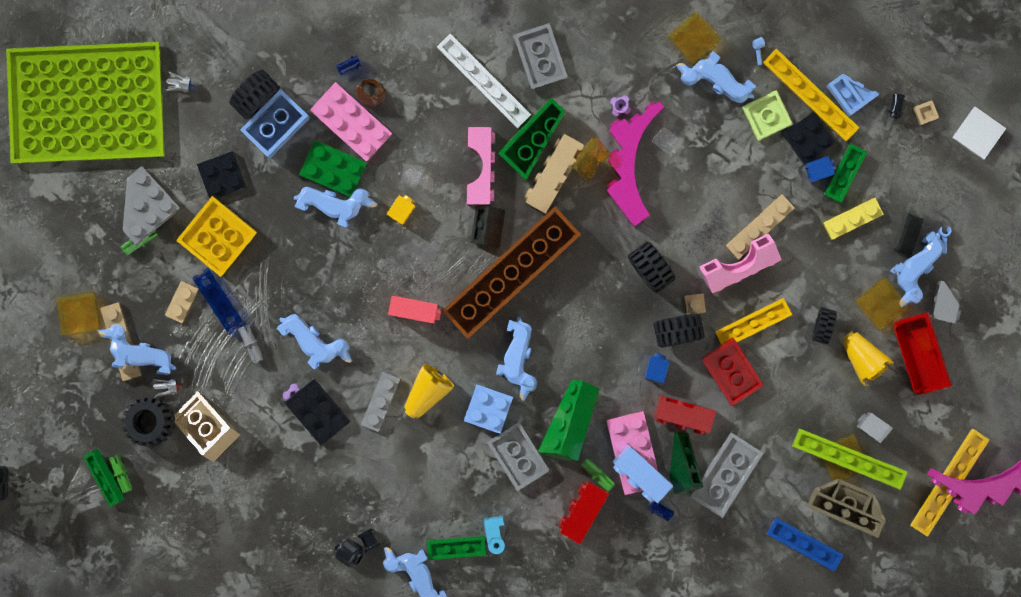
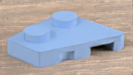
M845 74L840 75L826 86L848 117L879 95L878 92H872L865 88L863 84L853 81Z

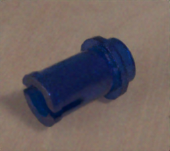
M352 55L350 59L336 64L341 76L351 70H358L362 66L357 55Z
M653 501L648 508L651 514L655 513L667 522H669L674 514L673 510L660 504V501L658 503Z

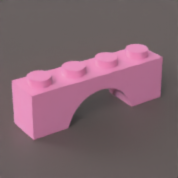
M468 127V148L475 151L481 157L483 170L476 181L467 185V205L490 206V201H494V190H491V182H494L495 171H491V163H495V151H491V144H495V132H492L491 127Z
M766 234L751 241L750 250L741 261L734 264H724L718 259H714L699 268L706 285L712 293H715L733 283L741 281L743 278L758 273V271L768 266H773L781 261V257L774 240L769 234Z

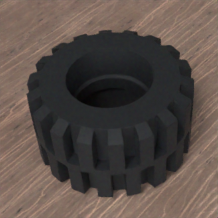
M263 69L256 71L234 91L229 104L245 120L251 119L279 91L280 86Z
M646 241L628 255L633 268L653 292H660L676 280L669 264L650 242Z
M694 313L656 321L653 324L657 346L661 348L695 342L705 338L701 314Z
M140 398V400H135L133 404L127 406L129 410L123 413L126 416L125 419H122V423H125V427H122L123 431H127L126 437L131 438V442L134 444L138 443L140 446L160 445L161 442L168 440L167 436L172 435L171 429L175 428V425L172 424V421H175V417L171 416L174 413L173 410L168 409L169 405L163 403V400ZM148 410L152 411L157 419L155 429L149 434L141 427V418Z

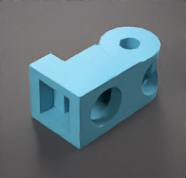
M503 516L485 518L484 525L488 548L491 553L500 554L505 548V542L501 537L499 526L504 525Z

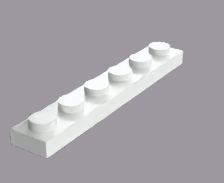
M451 34L437 46L445 57L517 129L531 116Z

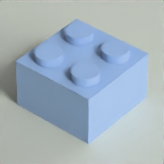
M477 384L464 421L500 434L513 397Z

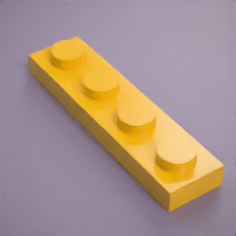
M782 298L715 331V334L720 344L725 343L732 337L736 342H739L791 316L792 313L785 299Z

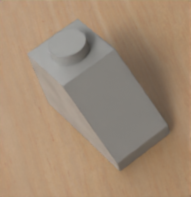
M937 281L930 317L932 320L955 324L961 315L959 303L944 281Z
M869 412L867 415L864 413L857 421L859 423L857 428L877 443H881L893 429Z

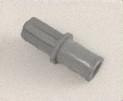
M250 325L239 328L238 331L245 344L244 348H247L252 362L258 363L262 361L263 356L257 345L258 340H255Z

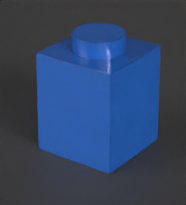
M829 156L804 165L810 183L833 176L836 170L834 161L830 160Z
M655 353L654 357H649L644 376L645 379L664 383L670 362L665 360L666 356Z

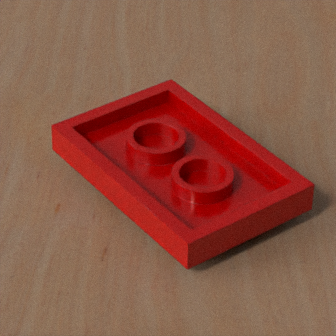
M733 337L701 358L731 406L764 386Z

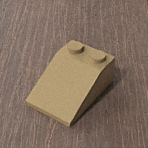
M199 392L173 416L175 417L173 422L197 450L212 462L240 436L231 423Z

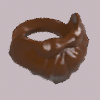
M365 79L355 88L359 101L369 108L378 106L386 98L387 90H382L380 83L374 79ZM367 84L374 85L378 91L377 95L365 93L364 86Z

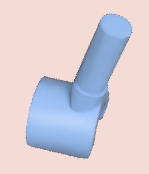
M760 37L752 42L756 50L758 65H762L760 48L765 47L764 39Z
M949 226L947 227V234L942 233V227L938 230V234L942 238V243L945 247L942 254H947V237L951 233Z

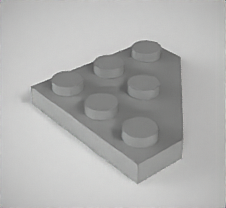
M142 166L127 178L123 233L137 246L180 210V207Z

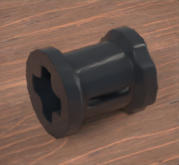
M372 528L357 535L358 538H361L366 548L365 552H369L381 545L380 542H377Z

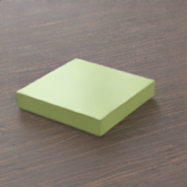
M777 90L742 106L757 141L793 125Z

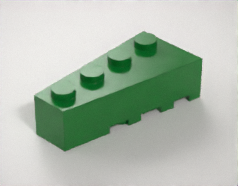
M549 98L497 154L524 180H527L566 111L553 98Z
M571 380L538 453L554 460L578 462L600 388L585 381Z

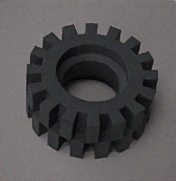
M821 307L814 324L813 341L824 344L830 342L836 323L837 311Z

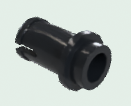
M893 94L891 109L888 110L889 117L900 119L903 115L902 107L905 95Z

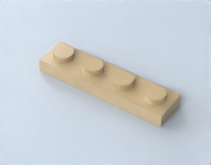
M781 194L725 247L739 260L750 250L751 241L770 232L795 207Z
M120 303L100 308L106 329H109L114 324L122 326L125 330L126 341L133 345ZM125 364L122 369L119 368L123 381L142 376L140 366Z

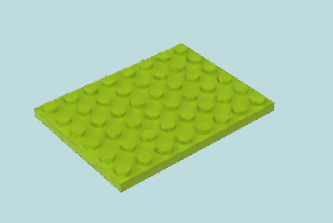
M160 42L6 49L10 160L12 164L165 157Z

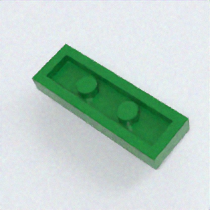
M851 143L848 145L835 174L823 194L824 196L842 203L867 151Z
M97 448L83 456L109 507L125 499L123 493L118 487L113 473L109 470L99 449Z
M472 536L427 540L428 560L486 555L485 537Z

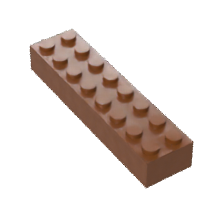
M555 206L451 301L442 312L469 339L577 240L581 233Z

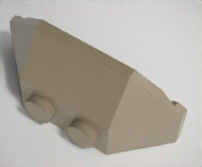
M839 478L815 488L807 504L808 508L879 538L886 521L875 494Z

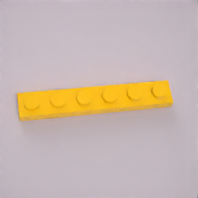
M777 49L762 63L843 141L846 142L860 128Z
M971 429L943 474L956 479H965L988 444L989 439L976 430ZM935 485L910 524L911 527L927 537L953 498V496L946 492V487L942 485L940 488Z

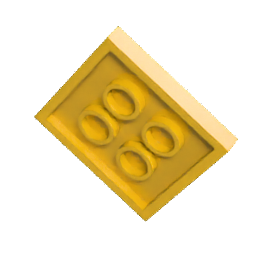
M212 196L176 241L222 277L258 232Z

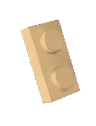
M181 281L165 316L183 324L199 289Z

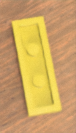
M873 198L824 222L823 225L830 239L833 240L884 214L876 198Z

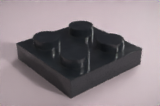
M814 112L782 133V136L803 165L836 143Z
M233 151L197 164L209 199L212 196L219 198L246 188Z

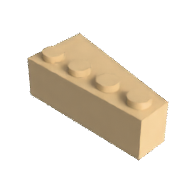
M566 134L563 135L562 139H557L553 146L555 149L553 155H548L543 164L546 166L543 172L539 171L534 179L536 185L533 189L529 188L524 197L527 199V205L545 215L584 148L582 143Z

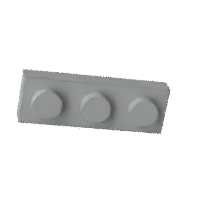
M382 372L362 420V426L379 432L400 378Z

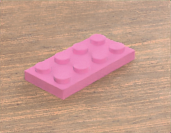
M336 82L310 109L316 117L366 162L392 135L384 125Z
M644 411L606 420L615 458L629 445L658 471ZM626 474L624 476L620 475L624 495L643 491L640 487L638 489L634 488L627 481L629 477Z

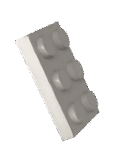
M550 23L513 35L531 90L568 78Z
M520 422L487 442L517 491L550 471Z

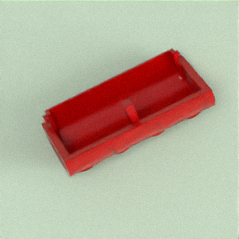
M925 312L895 321L893 329L913 392L920 395L953 386L930 313Z

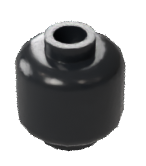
M350 538L339 541L335 547L336 559L347 567L357 566L364 557L363 547Z

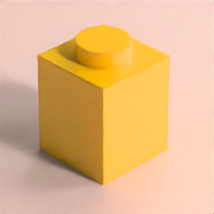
M399 195L387 212V215L404 226L416 208L413 204L414 200L407 195H404V197Z

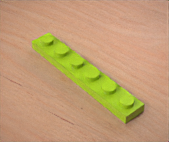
M798 429L792 447L900 490L908 473L905 470L802 429Z

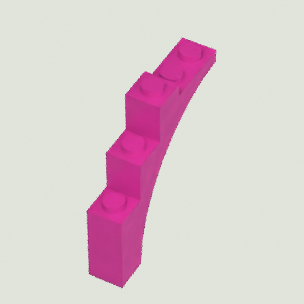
M654 101L644 108L646 112L641 116L639 113L630 119V124L624 118L621 121L617 119L609 125L611 129L608 132L621 150L615 149L608 155L610 159L607 162L620 180L618 181L615 178L607 185L609 188L606 192L633 227L650 215L642 203L636 187L634 174L635 155L644 130L651 120L664 108L660 101L656 104Z
M1021 460L1006 471L985 479H956L932 468L927 473L932 478V483L940 488L942 485L947 488L946 492L955 497L953 502L959 505L957 509L966 515L968 512L975 515L985 500L994 506L996 503L1003 506L1012 491L1021 496Z

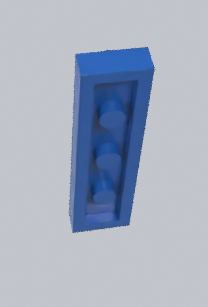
M776 517L766 533L834 572L843 557V554Z

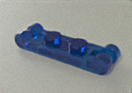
M207 267L203 270L202 274L199 276L195 275L192 279L226 332L231 335L236 328H241L246 324L210 268ZM209 279L211 283L204 286L203 281ZM233 316L235 321L229 324L226 319Z

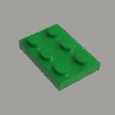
M314 140L299 175L351 197L359 184L367 163Z

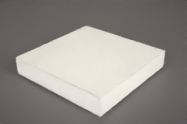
M973 107L952 139L984 160L1006 128L977 107Z

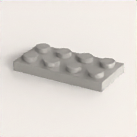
M730 432L701 478L703 488L692 492L690 498L723 518L764 453Z

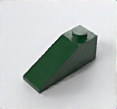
M674 433L669 476L673 485L674 495H687L703 488L689 433Z

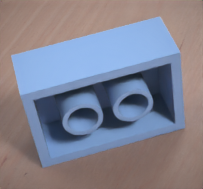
M280 89L240 130L271 159L310 117Z
M629 445L612 461L615 464L613 468L621 476L626 474L629 477L627 481L636 489L640 487L644 491L642 495L651 503L653 501L658 503L673 487L670 482Z

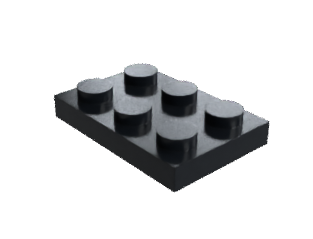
M314 377L284 401V404L320 446L351 422Z

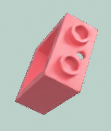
M392 296L388 315L435 324L436 320L440 321L442 309H438V304Z

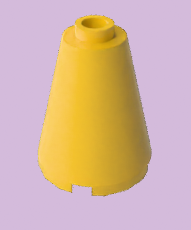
M850 332L843 338L844 342L842 345L863 386L867 385V380L873 381L889 369L888 363L894 364L891 358L858 332Z
M424 364L420 368L404 406L406 414L411 418H420L454 387L452 381L445 374L441 376L437 373L439 370L431 365Z

